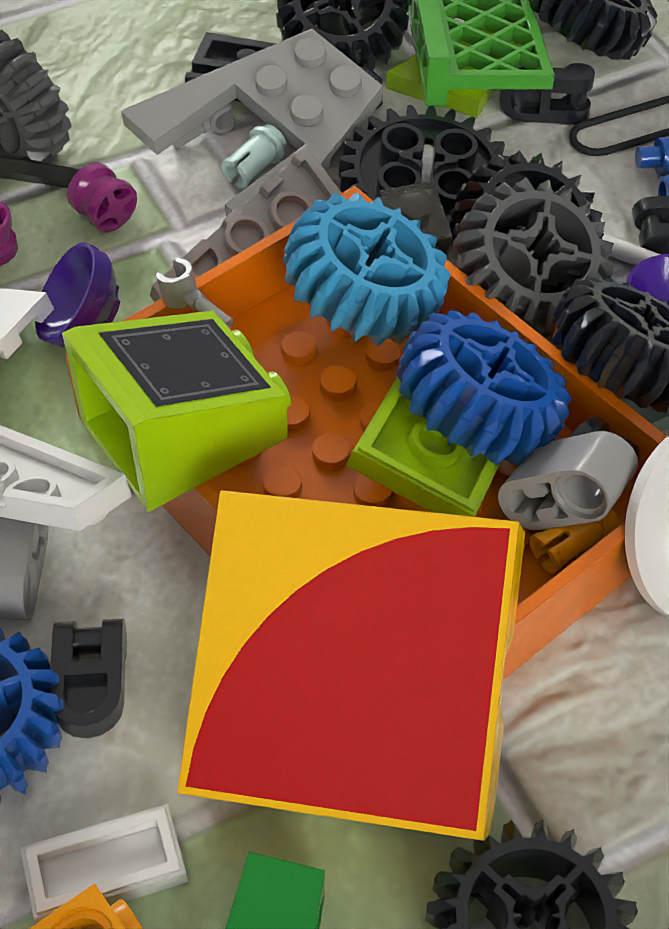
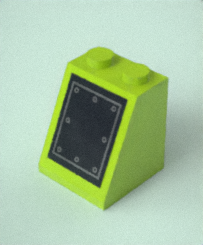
M214 310L77 326L62 333L81 421L115 468L125 474L129 487L148 512L288 438L287 408L291 406V397L285 383L274 371L267 373L255 359L253 350L243 333L239 330L231 331Z

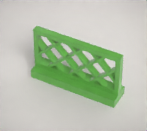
M409 0L408 15L425 106H446L448 89H553L555 74L535 13L529 5V0ZM476 7H481L483 9H486L487 11L484 12L480 9H477ZM455 18H459V19L464 20V21H466V22L461 23V22H459V21H457V20H454V19H455ZM504 18L510 19V20L515 21V22H514V23L508 22V21L504 20ZM485 29V30L490 31V32H492V33H494V34L490 35V34H487V33L483 32L482 30ZM464 41L468 44H471L472 46L467 47L465 45L460 44L459 42ZM513 41L523 46L518 47L511 44L510 42ZM492 53L501 57V59H494L488 56V54ZM466 66H471V67H473V68H475V69H477V70H461V69L465 68ZM522 66L529 70H520L516 67Z

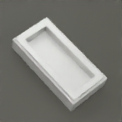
M168 804L20 847L33 917L36 923L94 883L110 906L121 898L126 902L188 883Z

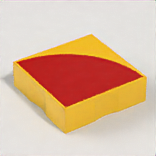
M220 490L177 793L484 841L488 834L492 833L504 729L501 690L504 663L514 637L525 532L519 521Z

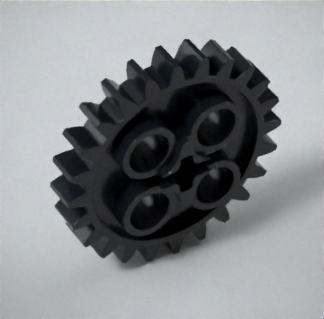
M408 105L406 116L400 117L390 108L387 109L385 122L370 116L368 118V128L355 127L353 141L346 140L344 142L343 156H340L339 190L343 193L356 186L373 201L379 197L387 208L396 210L401 207V215L410 221L421 220L420 230L422 233L437 237V245L441 250L446 249L447 239L452 237L451 232L455 227V224L450 222V215L457 201L456 195L464 183L467 184L473 171L481 165L487 167L490 160L498 155L508 161L510 156L503 155L505 147L503 141L490 142L492 134L490 127L479 131L474 130L475 118L472 116L460 123L455 121L456 110L454 109L449 110L444 117L437 116L434 106H429L425 115H418L416 109L412 105ZM428 144L433 147L428 207L423 208L419 205L424 145Z

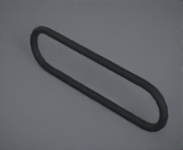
M669 95L581 121L570 130L569 140L572 146L583 154L604 156L654 141L659 137L669 136V128L608 147L590 148L578 141L577 133L587 127L669 103Z

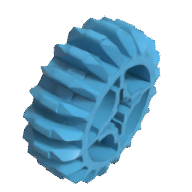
M356 192L348 200L336 193H333L328 201L316 199L312 207L304 211L301 218L295 221L289 234V240L284 248L285 256L282 261L286 265L287 270L284 281L295 286L294 300L310 304V318H325L331 323V332L339 327L349 331L354 343L363 335H367L378 347L386 339L401 344L413 331L417 332L422 322H428L434 313L437 314L445 301L443 298L447 292V282L451 274L444 267L447 255L435 249L437 237L422 233L420 230L421 220L410 221L401 215V207L396 210L387 208L379 197L372 203L366 202Z

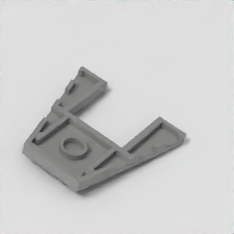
M309 29L129 106L121 111L124 126L156 155L163 152L236 98L265 123L276 127L283 134L285 140L297 150L225 204L227 217L238 206L241 208L250 200L270 176L275 172L279 173L289 164L293 155L305 144L325 171H327L331 166L330 159L343 142L346 140L351 141L354 128H361L383 100V85L316 31Z

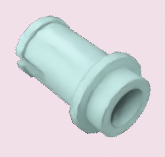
M265 124L263 127L256 126L251 129L248 135L249 140L222 162V172L231 184L241 175L235 187L239 189L247 188L250 182L270 163L277 164L283 159L287 143L283 134L273 125Z

